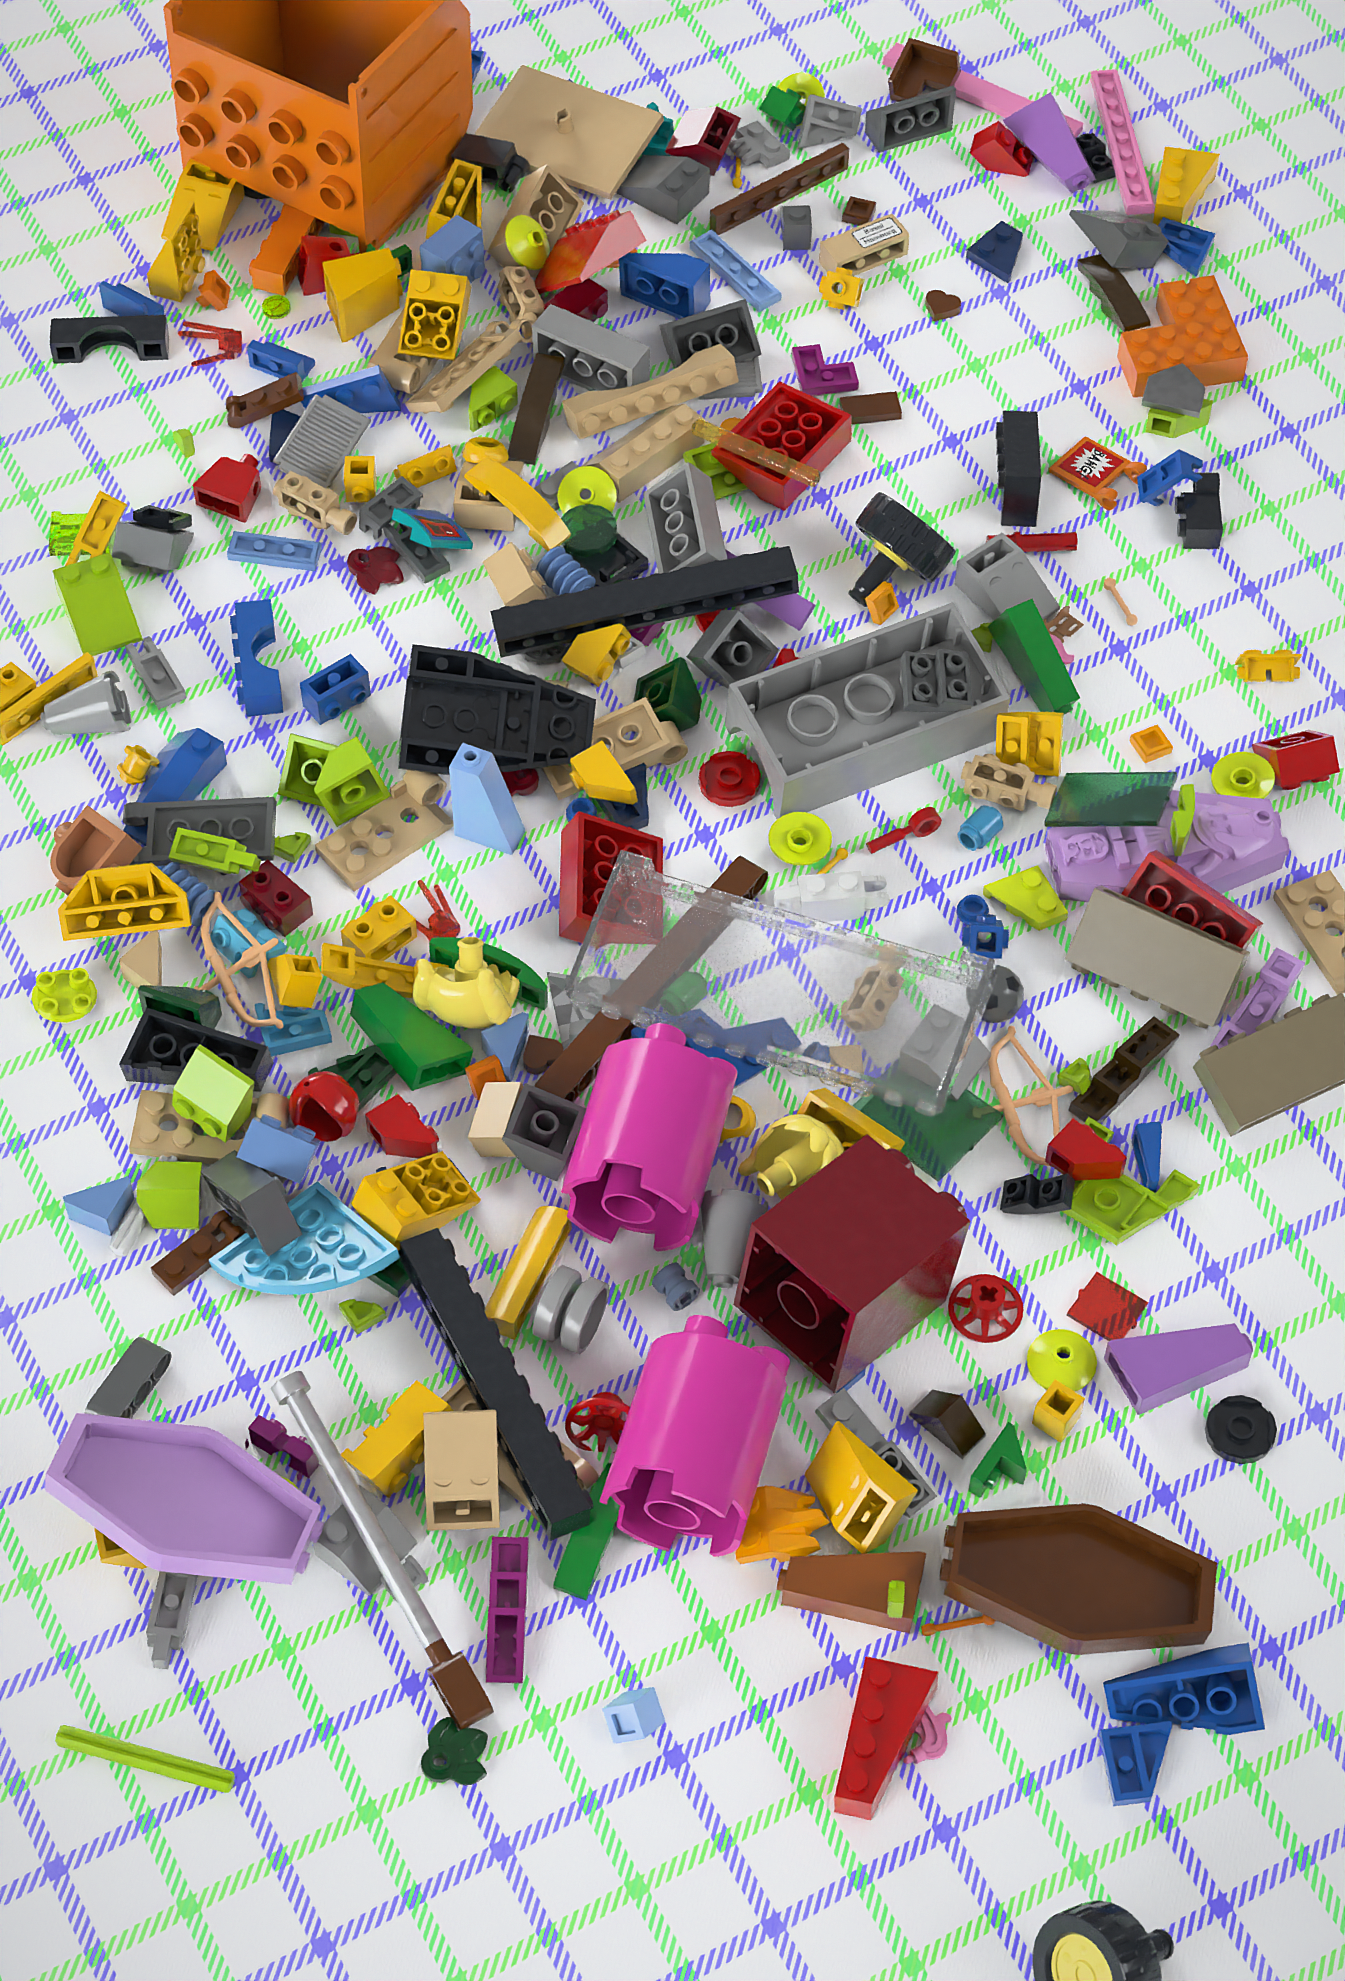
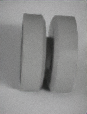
M565 1265L558 1267L551 1276L539 1301L532 1327L533 1335L551 1343L560 1337L563 1348L579 1355L583 1353L591 1343L603 1318L610 1292L609 1284L592 1276L582 1282V1276L579 1271Z

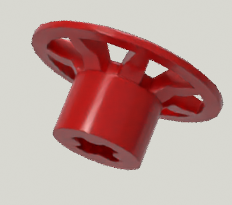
M977 1274L970 1276L958 1283L949 1297L948 1314L952 1324L962 1335L976 1342L994 1343L1008 1338L1017 1330L1023 1318L1024 1309L1020 1294L1011 1283L995 1275ZM968 1285L971 1286L969 1298L957 1297L962 1289ZM1005 1289L1011 1293L1015 1301L1005 1300ZM954 1304L963 1308H970L969 1313L960 1321L956 1317ZM1017 1308L1016 1319L1011 1325L1002 1314V1311ZM978 1318L981 1320L982 1335L972 1333L964 1326L971 1324ZM995 1320L1006 1331L998 1335L988 1336L990 1321Z
M599 1392L591 1398L575 1404L570 1409L565 1419L566 1434L576 1447L585 1451H593L583 1441L590 1439L595 1434L598 1436V1452H604L607 1437H612L618 1445L621 1436L620 1430H623L625 1424L623 1412L628 1415L630 1406L625 1404L614 1393ZM588 1407L586 1416L576 1415L579 1411ZM573 1422L582 1427L587 1425V1427L575 1435L571 1423Z

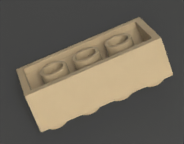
M548 165L543 166L524 178L487 252L503 268L521 266L510 254L505 240V230L508 222L518 215L529 216L540 224L547 235L551 252L557 240L566 235L564 230L575 223L584 202ZM541 268L538 270H528L531 277L536 278Z
M685 403L663 409L580 467L592 466L607 473L616 487V501L620 503L682 460L684 452L705 443V419Z

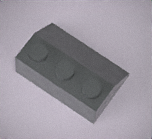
M955 86L866 111L865 134L877 152L881 153L952 131L956 96Z
M746 299L659 325L666 352L674 369L686 362L694 353L721 344L734 356L735 363L762 355Z

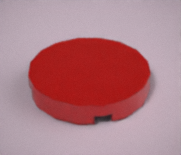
M724 751L710 756V760L701 765L698 777L701 793L710 802L725 807L741 806L751 801L759 792L761 773L757 763L754 760L752 762L747 759V755L735 751Z

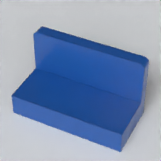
M104 280L99 283L103 308L118 316L165 314L164 305L121 283H118L116 286Z
M252 339L247 346L249 366L277 378H283L297 372L303 382L316 365L314 358L269 341L261 343Z

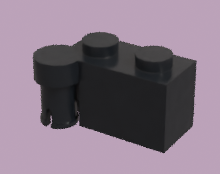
M465 133L451 156L453 162L456 158L481 167L483 182L493 184L498 182L499 187L505 192L508 190L509 193L514 191L519 179L523 178L530 168L529 162L517 154L514 142Z

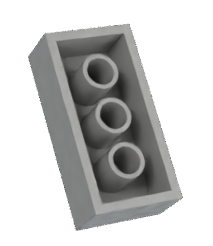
M552 304L546 308L532 325L533 360L536 353L563 357L565 366L560 377L563 380L589 391L620 389L650 381V347L639 341H635Z
M687 462L643 492L658 573L675 571L682 567L707 564L714 560L721 561L727 559L714 491L709 476Z

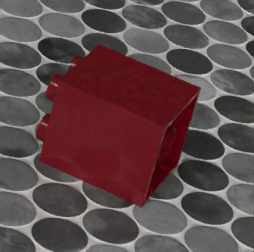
M866 1134L751 1224L733 1305L828 1389L836 1393L946 1302L971 1220L967 1218L963 1205L955 1196L945 1191L937 1193L915 1174L912 1163L902 1152L893 1148L886 1150Z

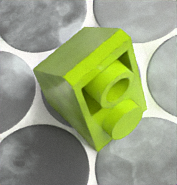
M496 365L489 368L472 384L469 403L470 430L473 433L483 426L489 425L494 419L511 411L518 405L517 384Z
M1203 399L1199 418L1150 408L1145 432L1174 439L1204 427L1209 423L1213 400Z

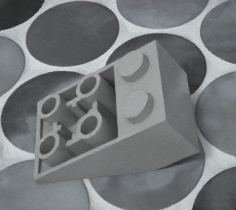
M1002 532L957 561L954 585L993 620L1006 609L1033 599L1043 620L1060 610V605L1023 550Z

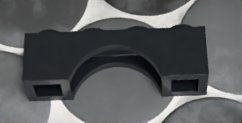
M166 315L51 318L49 345L53 364L82 363L89 353L97 348L108 345L126 347L132 350L140 361L169 360Z

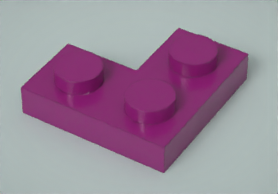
M820 344L792 347L791 356L800 391L810 396L858 390L859 381L853 361L825 365Z

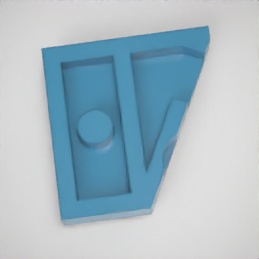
M264 1003L254 1004L258 1020L270 1019L269 1009H266ZM284 1006L283 1011L275 1010L277 1018L283 1022L284 1026L282 1029H278L275 1025L260 1027L264 1045L268 1046L272 1057L333 1043L325 1010H301L297 1007Z

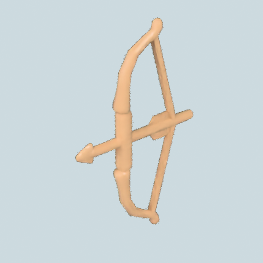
M216 891L214 893V901L203 916L201 925V938L206 960L210 961L216 977L201 987L195 986L193 989L209 991L220 983L226 995L227 1004L235 1011L241 1021L253 1028L275 1025L278 1029H282L284 1026L283 1022L276 1016L266 959V952L275 947L279 940L272 938L261 945L221 902V893ZM217 908L253 945L242 952L241 960L226 969L221 956L218 955L209 934L210 920ZM260 962L270 1019L257 1020L247 1014L237 996L236 987L230 977L243 967L251 969Z
M1010 1025L1007 1029L1008 1033L992 1046L991 1057L988 1059L990 1085L995 1089L1000 1104L980 1110L975 1107L966 1114L965 1118L970 1121L981 1122L982 1117L1003 1112L1009 1126L1008 1133L1016 1142L1021 1153L1035 1164L1050 1166L1045 1162L1044 1157L1038 1156L1029 1148L1022 1133L1021 1123L1015 1108L1034 1104L1037 1107L1052 1104L1053 1136L1055 1137L1060 1132L1057 1097L1073 1092V1087L1068 1085L1054 1089L1015 1038L1016 1029ZM1009 1041L1044 1085V1087L1033 1089L1030 1096L1013 1101L1007 1086L1003 1082L997 1063L999 1050Z

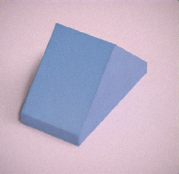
M521 1012L509 1018L507 1022L501 1025L496 1024L481 1031L482 1050L487 1057L495 1055L500 1060L506 1082H512L529 1034L528 1013Z
M129 1176L62 1196L70 1220L109 1236H112L135 1199Z

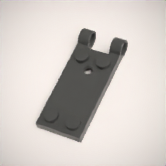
M274 797L126 803L123 807L124 824L133 827H142L148 824L146 847L141 849L129 865L152 862L155 866H166L174 862L168 857L177 828L237 840L240 844L247 847V853L256 854L257 858L261 859V861H266L267 859L274 861L277 801Z

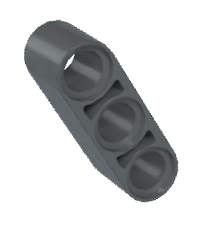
M138 1336L91 1397L84 1414L132 1419L166 1372L171 1362L172 1353L146 1338Z

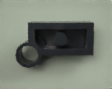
M1195 472L1199 473L1202 479L1197 482L1193 481V492H1181L1180 496L1175 497V514H1180V519L1177 521V536L1182 537L1183 549H1219L1223 533L1219 497L1220 475L1219 472Z

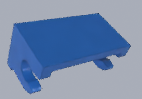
M1178 449L1137 477L1140 502H1147L1158 507L1164 501L1157 497L1185 478L1194 482L1202 479V476L1193 470L1202 468L1203 460Z

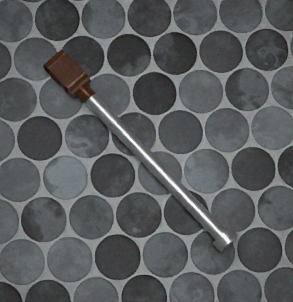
M300 1370L282 1377L270 1389L279 1405L287 1404L429 1657L433 1666L427 1669L428 1676L450 1717L455 1721L458 1730L468 1728L493 1714L492 1704L469 1662L461 1651L452 1654L307 1396L306 1393L311 1389V1386L304 1373Z

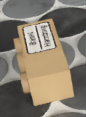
M891 213L821 241L819 263L826 272H835L836 267L853 270L852 276H856L907 255L910 233Z

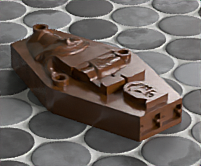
M1080 1503L964 1512L957 1514L953 1526H946L943 1546L949 1547L948 1559H942L939 1580L945 1581L943 1595L1063 1653L1085 1655L1204 1645L1212 1632L1217 1562L1099 1506Z

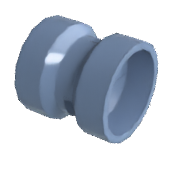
M673 1262L662 1268L652 1280L653 1287L658 1293L665 1294L667 1304L674 1311L682 1310L690 1305L700 1292V1288L696 1283L685 1277V1270L678 1262Z

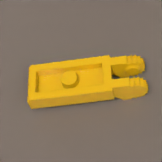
M99 490L73 542L74 548L66 562V566L78 562L82 549L91 553L90 558L103 555L116 530L117 522L121 520L128 504Z

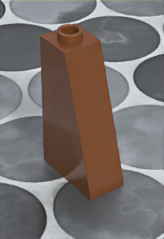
M913 1551L790 1557L788 1569H780L776 1590L782 1591L781 1605L910 1634L927 1553ZM891 1580H900L905 1583L902 1618H892L887 1615L888 1588Z

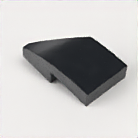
M147 505L133 511L134 521L154 527L180 530L192 526L191 514L170 508L163 509Z

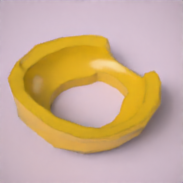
M490 437L471 438L467 441L462 451L463 458L471 463H479L484 458H488L501 464L509 459L507 449L503 443Z
M732 1095L730 1104L737 1106L742 1112L740 1126L734 1129H725L723 1127L719 1143H723L728 1138L740 1136L747 1138L752 1134L756 1126V1114L753 1108L738 1096Z

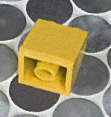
M389 247L323 262L327 305L342 343L348 342L400 308L399 296L403 295L401 281L397 276L401 275V267L398 258L393 259Z

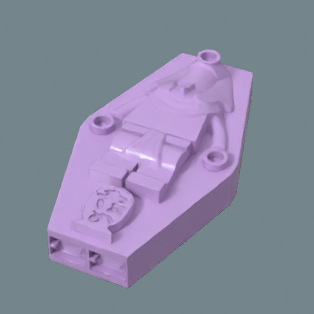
M1157 788L1144 790L1048 829L1045 851L1059 899L1089 902L1094 888L1101 885L1121 894L1147 854L1155 850L1171 859L1220 894H1223L1281 870L1285 856L1289 855V842L1287 837L1282 836L1280 815L1278 811L1274 812L1270 799L1195 792V811L1189 840L1183 854L1175 856L1170 826L1173 811H1178L1179 790Z
M76 1413L45 1474V1491L144 1565L162 1572L292 1585L296 1573L303 1574L307 1567L311 1553L306 1551L310 1542H318L324 1527V1522L319 1521L322 1506L225 1435L203 1426Z

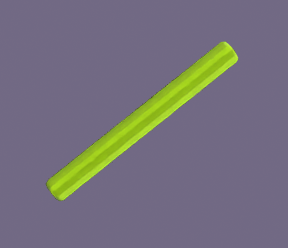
M64 1724L59 1727L56 1733L55 1742L59 1747L223 1793H229L235 1782L233 1771Z

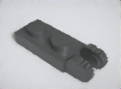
M391 523L382 528L387 540H389L425 584L450 571L448 560L437 548H430L410 540L412 527L399 523L404 532L402 534H399Z

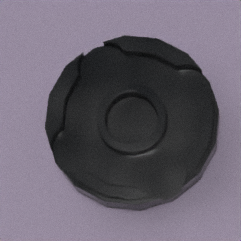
M1244 1395L1227 1396L1220 1400V1403L1213 1406L1208 1413L1204 1429L1208 1444L1217 1455L1226 1461L1237 1464L1257 1462L1266 1457L1275 1442L1277 1426L1270 1410L1268 1412L1262 1406L1263 1403L1255 1398Z

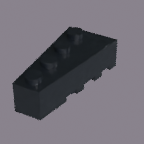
M1003 410L1002 421L996 422L995 439H997V489H1000L1001 526L1036 527L1042 478L1038 412Z
M146 1007L119 1066L126 1081L176 1085L195 1049L201 1044L254 1081L253 1091L261 1092L274 1062L266 1045Z

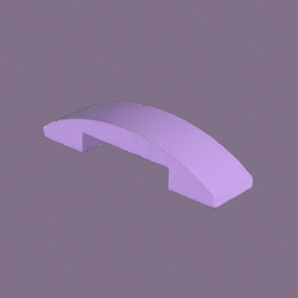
M1276 947L1261 969L1258 980L1231 1020L1225 1022L1210 1047L1217 1045L1220 1049L1228 1045L1227 1041L1233 1036L1245 1032L1248 1036L1257 1032L1255 1029L1257 1026L1273 1019L1305 966V962Z

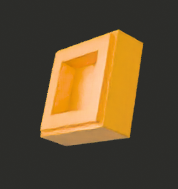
M883 581L865 598L872 621L875 624L882 625L899 608L892 583Z
M1158 724L1130 735L1129 742L1144 763L1172 753L1173 745Z

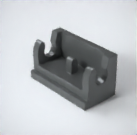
M401 476L359 508V529L365 533L371 527L374 533L373 538L377 540L382 536V528L393 521L394 508L408 509L411 507L412 509H417L420 507L423 493Z

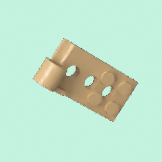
M404 307L370 359L367 368L379 365L393 389L408 394H415L420 390L439 359L397 353Z
M646 697L594 720L592 746L600 741L609 745V751L623 771L641 763L646 765V769L660 762L663 765H672L682 760L688 752V747L676 725L672 721L659 722ZM634 731L639 733L633 740L623 739V736L628 732ZM570 765L542 768L558 800L583 790V787L578 790L569 775L572 772Z
M407 770L403 780L390 787L391 796L378 803L316 843V853L355 892L454 827L453 820L435 803L445 793L447 788L446 782L438 774ZM407 815L418 817L415 822L411 823L402 820ZM383 831L393 833V836L388 839L377 837ZM356 848L368 850L364 855L352 854V851Z
M1331 870L1275 890L1273 895L1274 901L1336 995L1345 993V958L1342 956V953L1345 952V890ZM1320 904L1326 910L1323 912L1312 910L1309 905ZM1336 928L1342 935L1332 936L1326 932V929Z
M141 1089L129 1145L130 1154L160 1157L162 1155L170 1157L173 1155L177 1157V1160L213 1164L232 1151H239L244 1137L239 1140L229 1139L225 1143L218 1137H211L208 1134L204 1136L197 1135L193 1131V1126L197 1123L190 1118L186 1119L180 1116L172 1106V1093ZM266 1093L259 1096V1098L253 1097L251 1115L238 1130L243 1131L246 1135L252 1119L255 1116L261 1119L263 1114L280 1120L282 1122L280 1127L286 1129L290 1115L289 1099L276 1093ZM165 1121H174L179 1124L172 1131H165L160 1128V1125Z

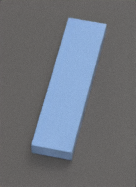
M712 229L690 241L689 249L700 259L710 263V268L746 299L759 313L781 301L782 293Z

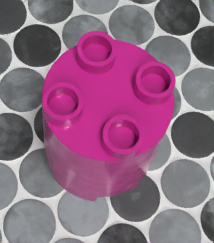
M652 1024L647 1028L644 1038L627 1039L611 1044L606 1048L561 1189L562 1193L569 1194L571 1197L567 1218L584 1232L609 1244L613 1242L619 1228L639 1233L655 1234L653 1248L656 1252L679 1248L692 1238L738 1074L735 1066L728 1061L707 1057L685 1046V1034L680 1029L669 1024Z
M705 1315L688 1317L683 1332L660 1336L650 1345L602 1491L600 1503L607 1504L611 1496L620 1505L616 1527L640 1542L669 1552L677 1534L712 1538L710 1554L713 1557H720L734 1552L740 1546L787 1390L785 1378L789 1369L790 1359L783 1352L771 1347L754 1346L749 1348L726 1339L728 1328L719 1320Z

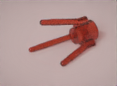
M184 321L183 326L208 332L178 331L179 336L218 340L219 350H224L225 352L192 361V367L225 359L235 360V353H242V330Z
M418 880L417 884L433 908L434 913L428 919L429 929L416 920L417 930L422 932L429 941L437 937L456 938L461 931V925L454 917L440 886L435 884L434 890L443 910L424 881Z

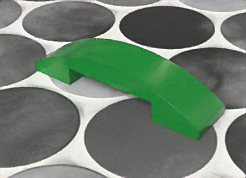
M432 938L429 942L430 962L449 965V968L455 969V964L459 960V946L457 943L463 938ZM484 943L483 960L487 962V965H497L500 974L507 970L511 976L519 979L520 986L516 999L545 1011L548 1007V986L543 979L519 958L502 949Z
M609 1462L590 1493L594 1506L590 1513V1523L588 1526L572 1532L553 1583L554 1589L587 1601L600 1572L601 1560L614 1534L619 1516L620 1505L611 1496L607 1504L600 1503L602 1491L612 1464Z

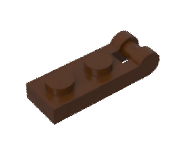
M294 372L242 396L232 395L227 397L225 405L226 410L229 412L227 414L228 426L235 429L241 428L303 401L304 394L301 377L297 372Z
M220 1210L211 1218L208 1224L151 1266V1273L175 1296L211 1268L210 1258L244 1235L246 1231L240 1225L235 1226L232 1223V1217L225 1210ZM223 1232L226 1236L221 1241H218L215 1237Z

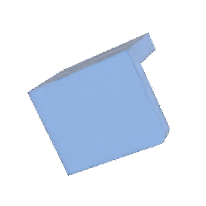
M655 1687L623 1692L602 1708L614 1744L645 1739L665 1722Z

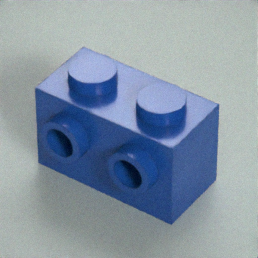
M350 653L300 682L303 707L319 725L337 718L342 712L354 705L363 703L371 696L369 672Z

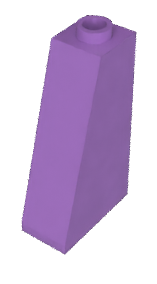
M1051 92L1003 119L1007 129H1010L1014 136L1031 151L1034 158L1071 193L1086 188L1089 183L1096 180L1059 104Z
M1235 1323L1114 1339L1107 1342L1104 1360L1137 1415H1141L1248 1368L1253 1353V1346L1249 1337L1245 1333H1241Z

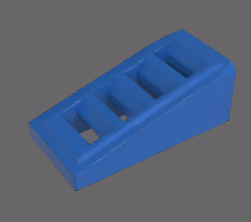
M1160 1121L1137 1124L1131 1141L1142 1185L1156 1193L1160 1177L1162 1140Z

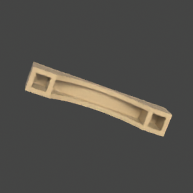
M718 344L694 353L676 369L653 380L620 389L587 391L562 400L567 425L579 439H583L738 383L735 359L725 347Z

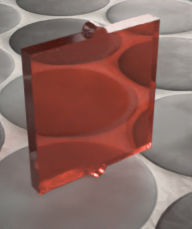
M1096 1272L1086 1287L1079 1289L1078 1298L1068 1310L1066 1316L1107 1341L1125 1338L1131 1329H1136L1137 1320L1148 1306V1302Z

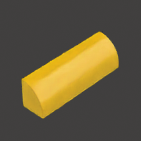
M541 1206L535 1210L485 1306L484 1312L488 1320L493 1319L496 1322L500 1335L513 1340L516 1339L572 1229V1222L567 1218L568 1210L555 1206Z

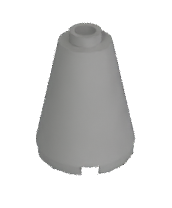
M107 671L46 704L44 712H41V721L45 730H50L53 735L129 731L131 728L127 724L132 723L131 712L125 690L120 691L115 684L120 682L118 675L115 671Z
M722 1189L721 1195L711 1196L712 1190H707L701 1205L706 1277L713 1281L712 1285L715 1287L729 1289L733 1287V1284H738L751 1224L768 1211L769 1203L765 1201L762 1205L759 1203L760 1196L744 1191Z

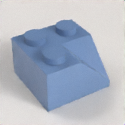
M458 215L454 216L420 245L421 271L467 276L471 284L475 279L480 278L485 271L483 230Z
M263 1114L260 1119L255 1116L249 1125L236 1157L300 1184L308 1172L321 1141L314 1138L316 1132L301 1125H297L294 1129L291 1127L284 1129L280 1127L282 1122L274 1117Z

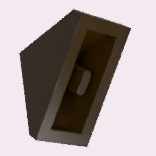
M932 1389L909 1412L911 1418L962 1460L986 1436L984 1429L962 1395Z

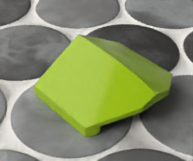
M156 1161L137 1181L136 1202L153 1229L199 1230L202 1162Z

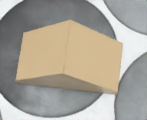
M158 930L150 931L119 959L123 978L137 989L140 985L162 986V946Z

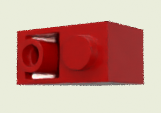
M1000 121L974 134L969 152L987 171L1021 177L1029 175L1034 158L1031 151Z
M399 1094L365 1114L367 1132L386 1155L420 1159L438 1153L437 1143L439 1142V1137L436 1131L430 1125L425 1126L420 1120L416 1107L411 1102L406 1103Z
M1074 1118L1048 1143L1045 1157L1047 1164L1061 1174L1068 1173L1075 1181L1119 1179L1124 1173L1127 1156L1123 1154L1119 1147L1107 1143L1096 1135L1090 1126L1081 1124Z

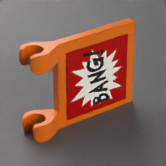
M1086 436L1049 467V473L1095 498L1108 511L1117 506V502L1114 499L1117 498L1118 493L1115 489L1107 487L1123 473L1132 482L1138 484L1137 477L1147 471V466L1144 463L1131 462Z

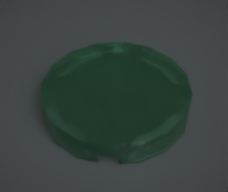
M594 504L578 505L569 509L561 517L571 533L570 538L561 545L571 554L581 557H592L593 553L600 552L602 554L615 544L618 536L616 519L606 508Z

